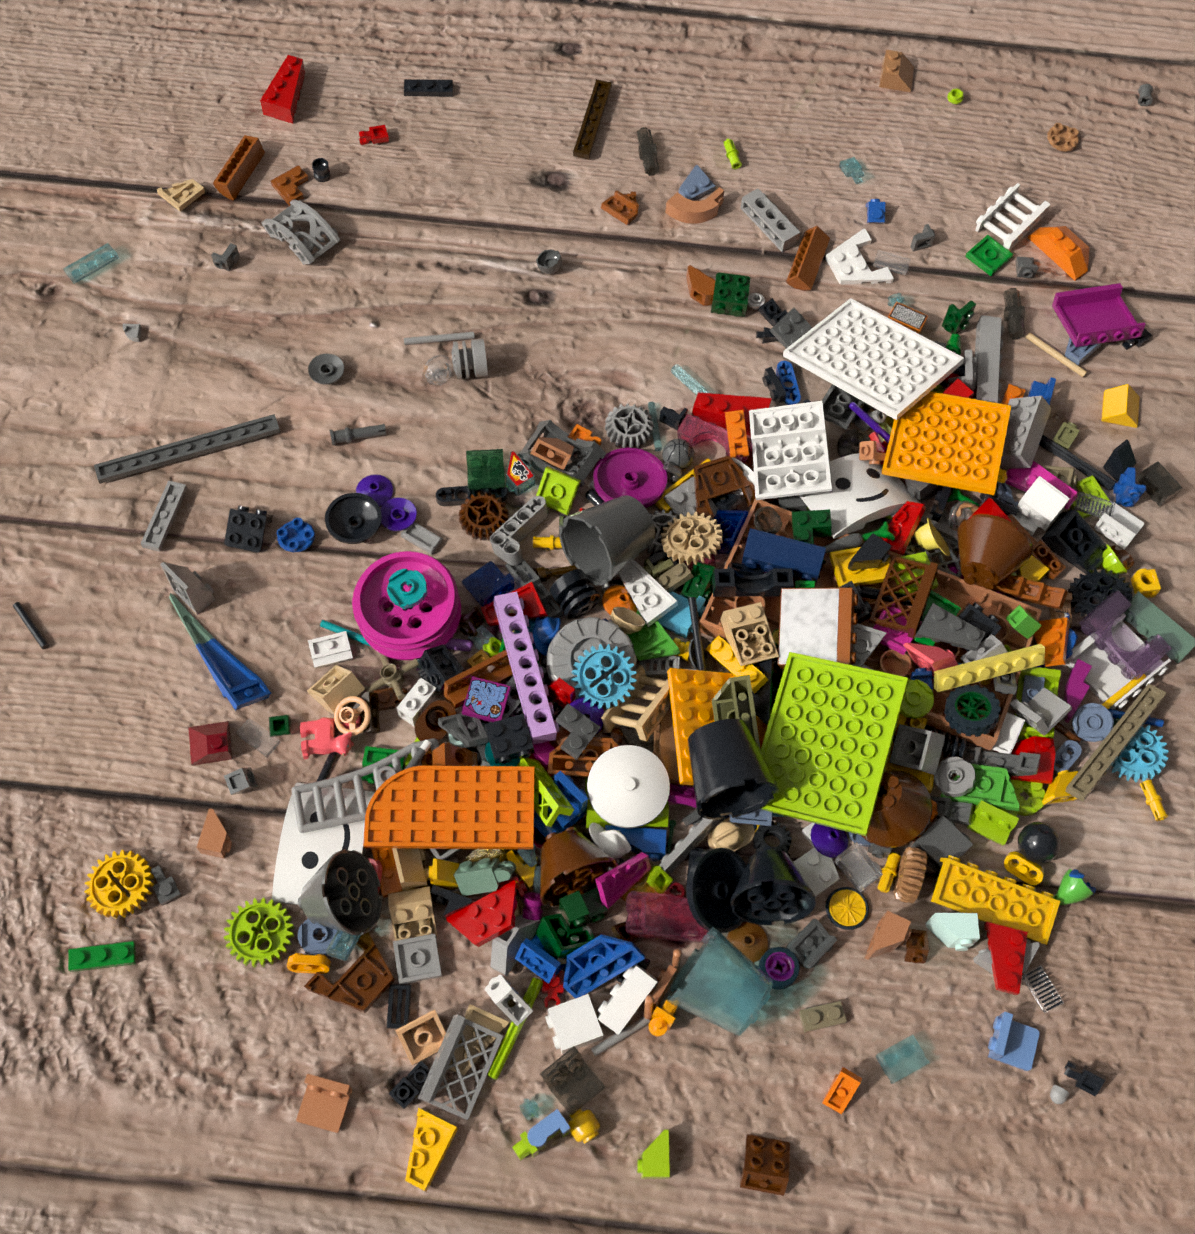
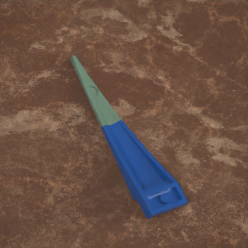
M170 593L169 599L222 695L229 700L235 711L269 698L271 692L262 679L226 650L187 611L178 599Z

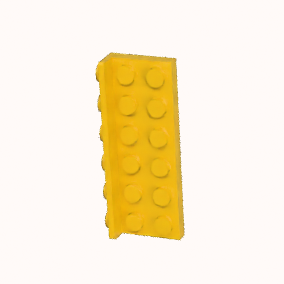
M948 855V858H940L939 862H942L943 865L931 902L960 913H977L978 920L983 922L987 921L1028 932V939L1047 945L1060 901L1053 899V894L1041 891L1040 894L1035 892L1034 887L1026 884L1019 886L1014 879L1008 877L1001 879L997 877L998 873L990 870L980 871L978 870L979 866L968 862L967 865L960 863L961 859Z

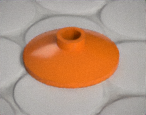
M611 586L603 594L602 603L609 615H611L614 607L627 608L637 613L638 608L625 586Z

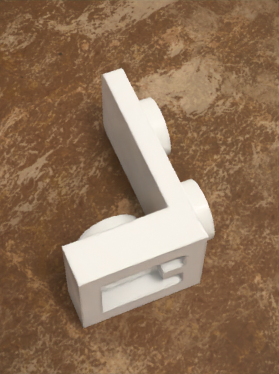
M420 678L398 705V716L415 727L418 713L435 693L436 688Z

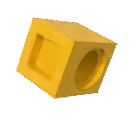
M1139 569L1130 579L1134 593L1136 594L1139 591L1146 598L1155 597L1161 590L1155 569Z

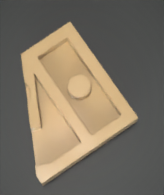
M190 179L183 183L172 184V188L162 190V187L158 188L157 192L158 195L181 212L203 195L205 189L194 179Z

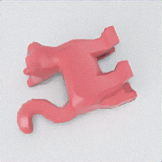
M360 715L356 721V728L361 725L362 717ZM323 717L315 721L300 723L301 738L307 737L309 734H315V739L301 742L304 760L308 759L311 754L326 755L336 752L346 756L351 747L354 746V742L350 739L352 732L335 738L336 725L334 718ZM341 721L342 725L346 729H350L349 723H344Z

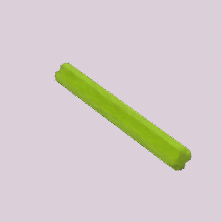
M535 977L532 978L523 997L530 1008H532L543 985V981ZM526 1019L518 1026L511 1022L487 1073L490 1078L498 1079Z

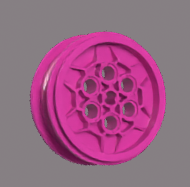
M403 551L378 559L364 571L353 592V614L364 639L374 650L392 659H420L425 650L442 644L446 645L455 634L460 623L461 600L452 574L440 561L423 553ZM401 569L420 572L427 584V596L424 600L407 610L395 605L387 593L389 578L393 573ZM404 585L403 591L409 592L412 586ZM388 607H393L392 611H385ZM426 608H432L430 612H424ZM396 623H402L400 627H394ZM421 623L420 627H413L414 624Z

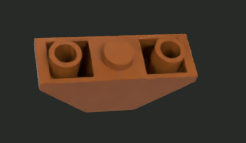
M689 265L686 279L690 297L703 306L712 305L715 280L702 273L699 269Z

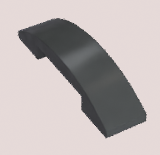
M966 746L962 759L970 764L1006 768L1009 776H1029L1037 774L1041 755L1020 752V755L983 751L981 747Z

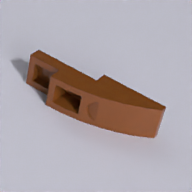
M1010 515L1008 518L1017 525L1018 531L1023 535L1026 533L1031 540L1033 546L1032 556L1049 569L1045 576L1052 580L1056 578L1066 568L1064 564L1041 540L1037 542L1016 518Z

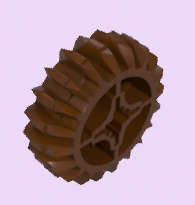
M479 492L477 497L472 494L471 500L466 498L465 504H461L459 523L461 528L466 530L467 535L472 534L473 539L479 536L480 540L486 537L489 541L490 536L509 519V511L506 508L505 502H502L500 497L495 499V494L489 496L486 492L485 495L481 496ZM491 509L495 510L499 516H495V513H492ZM469 516H472L473 519H475L477 523H476V524L473 523V522L469 519Z

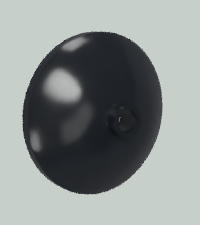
M348 493L339 496L331 502L325 513V525L330 535L346 544H359L371 539L378 532L382 522V514L377 502L361 493Z

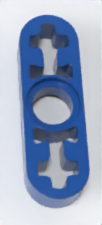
M781 361L777 365L776 375L787 394L785 406L799 404L801 395L793 366L788 361ZM788 381L791 382L793 386L786 387L783 383ZM790 393H792V398H793V400H795V401H792V399H789V398H790Z

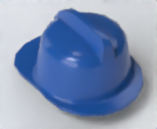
M539 617L535 620L533 629L534 645L539 653L547 656L552 639L561 630L560 618L546 617L542 619Z

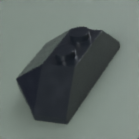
M778 657L761 661L756 666L769 679L755 694L752 692L755 715L767 726L782 679V671L778 666Z

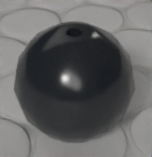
M1033 822L1024 826L1018 835V849L1026 859L1033 863L1045 864L1054 860L1061 850V838L1056 829L1050 824Z

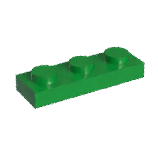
M134 941L68 949V971L70 972L136 964Z

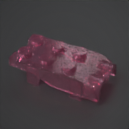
M631 891L626 899V910L628 912L626 932L630 935L648 939L695 943L708 942V931H704V928L694 919L689 909L687 898Z

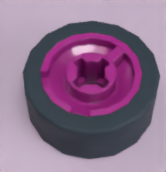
M774 947L766 951L758 965L759 977L762 982L769 988L776 990L786 989L791 986L798 977L800 970L799 961L795 954L783 947ZM776 965L782 966V972L774 969Z

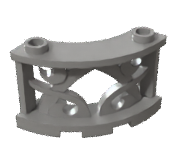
M292 200L288 208L274 218L265 219L261 223L270 237L277 238L282 242L286 240L290 244L289 248L296 254L303 265L311 264L317 257L340 241L339 234L335 228H331L310 206L300 200ZM309 221L310 235L305 232L292 233L293 222ZM322 234H324L330 241L324 246H322L316 241L317 239L320 242H325L324 238L321 237ZM314 246L319 249L314 254H311Z

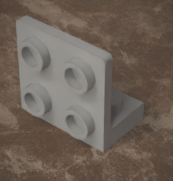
M1043 688L1028 703L1024 701L1021 703L1017 699L1010 703L1018 717L1025 719L1027 724L1044 736L1072 709L1068 703L1046 688Z

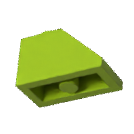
M663 1130L642 1153L641 1159H637V1173H641V1179H668L670 1177L669 1130Z

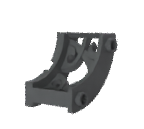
M551 420L540 421L536 431L522 451L518 453L522 458V462L543 474L545 468L549 466L581 480L579 487H584V480L598 459L604 458L606 455L605 451L595 441H585L578 438L575 441L568 438L569 434L556 426ZM542 433L545 438H558L574 446L570 457L572 463L567 464L564 470L548 462L545 463L544 460L530 454L531 448Z

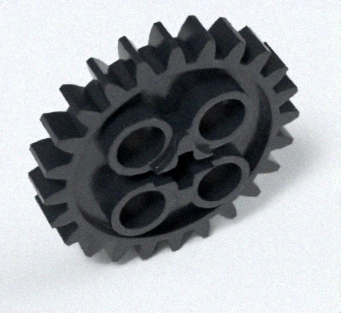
M1094 569L1092 574L1086 571V576L1080 573L1079 579L1074 578V583H1070V589H1068V593H1072L1071 608L1075 607V613L1081 611V617L1088 615V620L1095 617L1096 621L1099 618H1103L1106 621L1107 617L1114 620L1115 614L1121 617V612H1127V607L1131 606L1133 596L1130 583L1125 582V577L1119 579V573L1112 575V570L1105 573L1104 569L1101 570V573H1098L1096 569Z

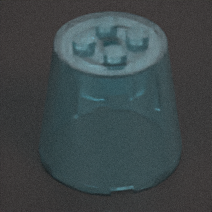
M712 927L702 938L701 941L704 944L699 950L695 948L670 988L673 994H668L666 1000L693 1015L740 1036L751 1023L754 1024L758 1019L760 1009L770 998L771 994L769 993L773 986V980L723 934Z

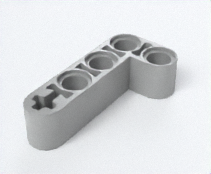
M535 496L531 498L491 535L490 542L494 553L508 564L518 565L523 561L519 543L547 518L548 509L543 497Z

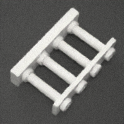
M1019 183L1014 187L1011 186L1005 196H1000L994 206L991 205L984 216L981 215L976 221L977 227L975 231L979 232L983 227L987 228L1003 239V246L1009 251L1046 215L1050 207V203L1047 201L1036 206L1017 193L1020 187ZM1014 198L1030 209L1032 214L1026 215L1009 202ZM1005 208L1023 221L1022 224L1014 223L999 211ZM994 217L1012 229L1013 233L1006 234L989 221Z

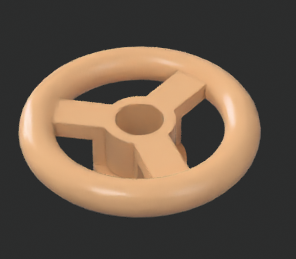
M357 696L344 698L337 705L334 713V721L338 730L343 734L352 732V736L362 733L368 727L371 719L369 705L365 700ZM350 702H357L360 704V706L356 709L351 707H344L346 704ZM364 711V721L359 728H356L358 716ZM341 721L344 723H349L350 730L346 729L342 725Z

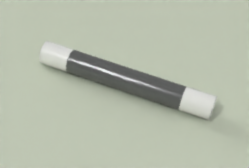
M425 740L405 769L417 766L432 743Z

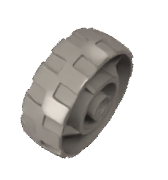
M598 617L574 620L559 630L549 645L546 656V669L550 682L552 683L560 677L574 688L577 682H572L571 680L577 676L571 672L572 670H578L574 663H581L578 660V656L585 657L584 650L591 653V646L598 650L599 644L602 645L603 649L610 644V650L612 651L617 646V653L624 650L623 657H631L628 664L634 663L631 671H636V655L632 641L618 625L611 621H605ZM601 659V664L604 667H610L611 663L608 659ZM614 666L606 674H602L598 680L590 684V687L592 688L601 680L606 679L609 674L618 669V666ZM592 670L585 671V675L588 679L595 678V674ZM619 674L613 675V680L616 683H622V676ZM598 686V693L606 695L607 689L604 686ZM580 689L575 690V694H576L575 700L578 699V698H583V697H585L584 695H582V696H580V697L577 696V695L579 694V692H580Z

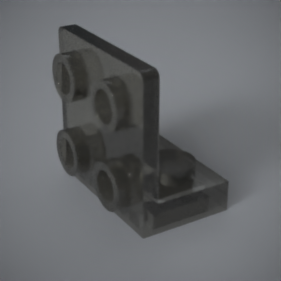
M575 1046L540 1073L548 1089L570 1115L576 1113L605 1089L604 1084L588 1067Z

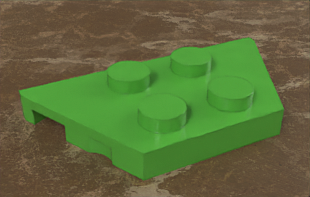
M658 621L649 627L645 622L642 630L627 634L632 641L638 661L680 653L677 645Z
M971 764L976 775L973 791L960 797L944 796L942 793L940 796L951 798L954 802L972 803L973 805H978L982 800L1000 809L1020 811V805L1006 768ZM955 776L953 781L958 780L960 776Z

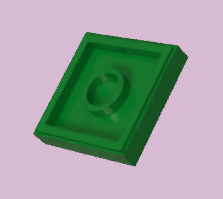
M987 235L970 249L965 257L989 276H992L1014 254Z

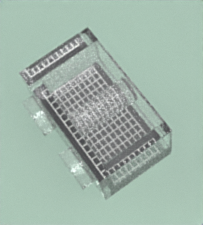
M857 842L839 854L834 861L853 886L861 893L876 883L883 875L880 866L868 857L867 850L863 846H859Z

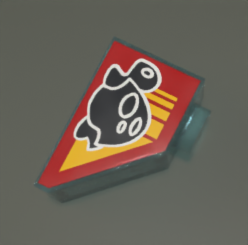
M513 450L510 452L507 467L506 487L510 492H514L516 496H519L535 486V475Z

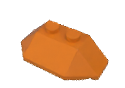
M1066 226L1040 227L1028 235L1027 238L1074 281L1087 273L1090 247Z

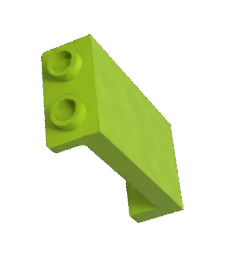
M1041 667L1021 670L1016 699L1022 703L1025 675L1044 677V688L1056 696L1058 695L1061 670ZM1024 722L1018 739L1025 740L1032 736L1054 738V727L1044 736Z

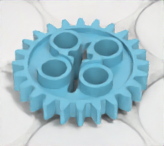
M599 644L598 650L591 646V653L584 650L585 657L578 656V660L581 663H574L578 670H572L571 673L577 677L571 681L577 682V685L574 687L575 690L580 689L577 696L584 695V703L588 700L591 701L590 707L595 703H598V709H601L603 704H605L606 709H609L610 703L617 707V700L624 703L623 696L627 698L631 696L627 690H634V687L630 685L637 681L631 678V676L636 674V671H631L634 663L628 664L631 657L624 658V650L617 653V646L613 651L610 650V644L605 649ZM601 659H608L611 663L610 667H604L601 664ZM614 666H618V669L609 674L606 679L601 680L594 687H590V684L598 680L602 674L604 675ZM592 670L595 674V678L588 679L585 675V671ZM619 674L622 676V683H616L613 680V675ZM598 686H604L607 689V694L600 695L597 691Z
M1150 725L1146 728L1142 726L1112 765L1114 767L1112 773L1120 772L1119 778L1126 775L1127 781L1133 777L1136 783L1140 777L1142 781H1146L1148 777L1152 780L1155 774L1159 775L1166 766L1165 763L1168 760L1166 755L1169 750L1164 749L1167 743L1160 742L1163 736H1156L1157 730L1151 732Z

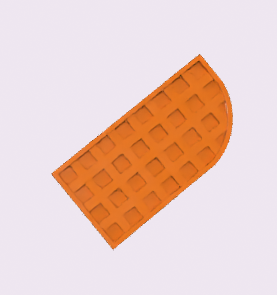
M414 766L404 769L387 779L372 796L365 814L364 848L533 849L534 767Z

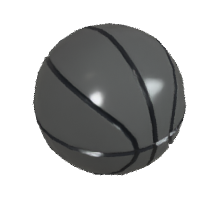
M680 438L669 441L662 453L664 462L669 461L680 467L681 470L691 465L695 455L692 445Z

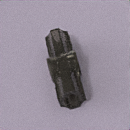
M644 127L637 131L639 158L643 162L645 174L653 176L659 172L656 143H653L651 130Z
M1010 288L1005 290L1003 294L1005 303L1004 321L1008 323L1009 337L1018 340L1026 334L1024 325L1025 307L1021 305L1020 292L1016 288Z

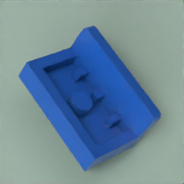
M1128 467L1124 474H1121L1118 483L1114 485L1113 493L1115 494V503L1124 507L1135 506L1146 490L1145 485L1135 484V468Z

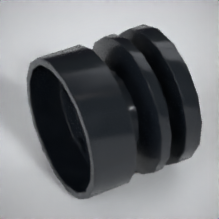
M575 569L562 575L550 588L551 596L556 603L561 604L560 609L569 620L585 615L600 600V594L592 584L589 585L590 580L581 569Z

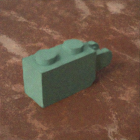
M483 858L475 862L465 861L459 865L454 877L462 896L492 892L497 890L502 881L511 878L512 873L516 870V865L511 861L499 862L498 858Z

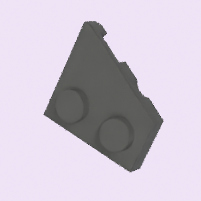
M462 713L438 718V725L467 747L488 743V736L478 718L462 715Z

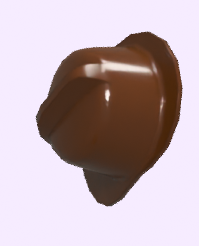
M446 700L432 702L415 723L414 731L416 737L420 741L434 738L439 742L447 732L438 725V718L455 715L456 710L454 706Z

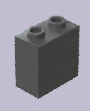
M942 815L911 848L915 847L925 851L927 854V864L939 875L943 865L942 862H939L940 858H948V855L960 859L973 844L965 833H961L955 827L951 819L945 818Z

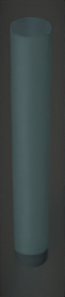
M649 402V415H651L654 423L655 451H661L662 445L655 402Z

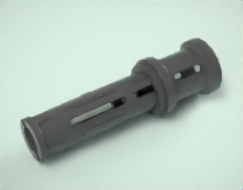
M385 424L356 429L345 427L343 430H330L332 446H335L336 443H351L352 440L386 435Z

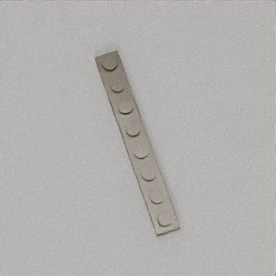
M1148 683L1068 784L1065 792L1084 802L1163 701L1166 692Z

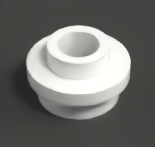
M752 293L748 296V305L754 310H758L765 303V298L759 293Z

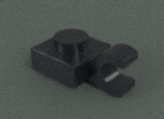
M1144 328L1141 337L1126 339L1122 346L1126 350L1134 344L1139 348L1149 341L1153 335Z
M1068 1060L1064 1067L1066 1069L1064 1074L1076 1080V1087L1095 1097L1106 1081L1105 1075L1086 1065L1081 1070L1078 1065Z

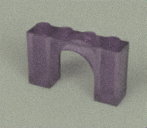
M1118 590L1111 593L1084 617L1079 624L1082 626L1081 630L1095 640L1094 644L1096 647L1106 652L1108 660L1121 669V674L1126 679L1137 680L1172 648L1159 634L1151 636L1133 652L1125 651L1116 645L1112 638L1113 623L1131 606L1130 602Z

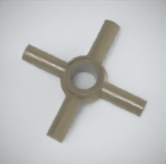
M381 654L380 659L383 667L380 675L382 678L366 686L365 690L366 692H373L387 685L393 688L397 698L402 700L405 698L401 687L404 683L403 674L420 664L415 658L401 667H396L394 664H391L389 657Z

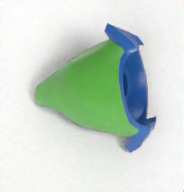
M1068 869L1063 875L1059 890L1053 899L1060 901L1059 906L1077 903L1094 895L1096 888L1091 887L1089 882L1085 883L1083 880L1085 875L1083 873H1079L1077 869Z

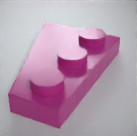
M641 852L595 879L603 906L609 909L651 869L648 855Z

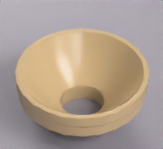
M614 607L612 610V622L618 625L625 634L638 632L645 625L644 619L630 609Z

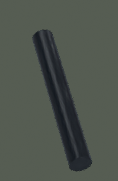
M14 603L13 608L43 650L48 648L49 644L21 603Z
M329 753L317 781L327 779L338 753Z

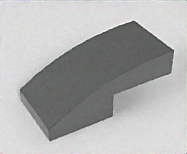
M931 796V800L937 804L938 815L936 819L943 815L954 823L971 824L974 810L972 803L953 802L951 798Z

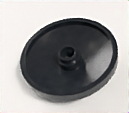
M711 848L702 852L693 862L687 878L686 894L689 909L696 922L702 928L714 933L731 932L744 921L732 912L730 902L747 865L736 852L728 848Z

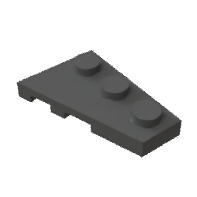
M933 603L915 637H925L932 639L934 642L942 641L950 643L952 646L975 651L985 632Z

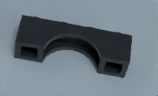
M773 568L767 573L755 576L742 575L734 569H714L712 577L713 597L781 596V588H793L794 586L792 568Z

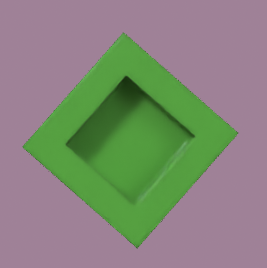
M1018 605L1006 617L1011 626L1027 639L1042 626L1021 605Z

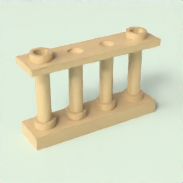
M639 666L636 674L633 676L637 681L630 684L634 687V690H627L631 696L629 698L623 696L624 703L617 700V707L611 704L601 719L608 733L616 724L636 728L639 739L647 741L671 708L670 688L668 679L665 681L647 677L644 667ZM644 685L661 688L657 694L641 691ZM635 697L652 701L647 707L631 704ZM625 711L643 714L638 720L621 717Z

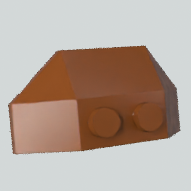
M593 737L577 760L560 748L562 744H560L549 753L548 774L555 775L562 771L571 778L588 779L590 770L596 760L606 751L618 747V744L612 738Z

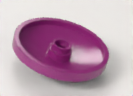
M620 448L607 453L603 459L597 462L594 469L593 483L596 492L605 502L628 495L637 499L647 508L655 504L663 496L667 485V472L663 469L664 465L653 454L638 448Z

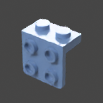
M1003 1012L996 1016L993 1029L995 1030L988 1044V1049L990 1050L988 1057L1024 1071H1029L1032 1069L1040 1033L1035 1028L1013 1021V1014Z

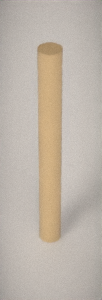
M1032 333L1026 336V339L1081 377L1086 375L1087 371Z

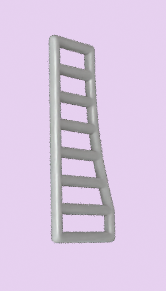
M428 739L432 743L430 746L431 751L439 747L437 739ZM425 740L413 742L396 753L359 770L313 783L294 786L292 788V796L298 831L306 833L364 821L367 805L361 777L373 773L377 791L380 787L376 777L378 770L392 763L397 773L402 771L400 759L411 753L413 758ZM353 780L359 813L347 815L341 784ZM333 786L339 817L326 820L321 789ZM313 791L318 822L306 824L301 793Z

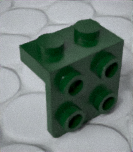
M718 272L715 279L711 313L745 317L750 277Z

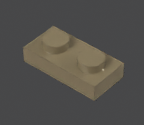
M683 562L682 564L678 563L655 580L668 593H671L694 576Z
M841 1001L799 1011L804 1033L847 1022Z

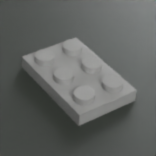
M694 477L664 497V500L673 512L679 515V519L680 514L686 517L687 512L691 516L696 512ZM709 500L708 502L715 516L712 520L716 519L717 524L722 525L727 521L713 501Z

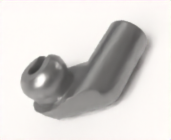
M666 461L663 469L670 472V482L676 483L682 478V470L680 467Z

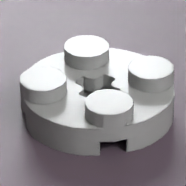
M950 757L940 763L941 765L937 768L934 779L937 788L944 796L960 797L973 791L976 775L970 763L960 757ZM953 773H956L957 776H960V778H958V780L956 781L949 779L953 777Z

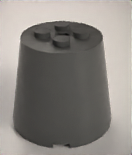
M628 495L620 496L569 515L563 519V525L559 529L561 546L571 566L575 564L578 569L583 570L590 583L594 585L608 583L650 546L655 538V528L650 514L637 499Z

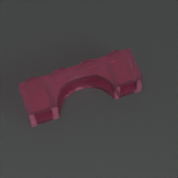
M686 415L677 430L678 439L688 441L693 447L704 441H715L724 447L726 456H730L727 429L724 430L714 423L705 422L697 416ZM747 438L748 451L750 455V453L752 452V441L749 438ZM737 455L736 459L745 464L749 456Z

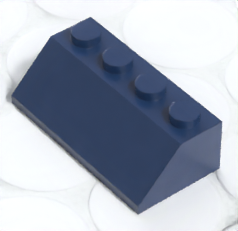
M750 528L742 564L749 568H761L766 572L773 568H792L793 577L800 578L802 581H815L816 583L826 548Z

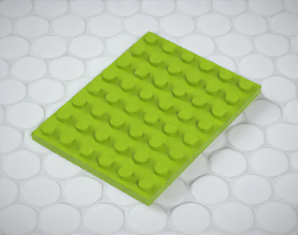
M789 652L761 747V752L778 784L779 793L774 794V800L760 809L867 837L909 679L903 676Z

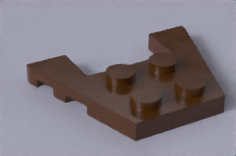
M729 455L694 467L695 500L698 516L704 513L705 518L711 515L713 519L715 516L708 501L742 490L748 507L753 505L756 498L755 486L743 475V471Z
M368 932L349 937L364 953L334 985L317 972L304 987L312 993L366 1013L395 981Z

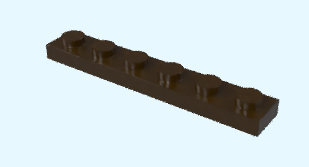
M596 79L573 150L574 157L589 160L612 88V82Z

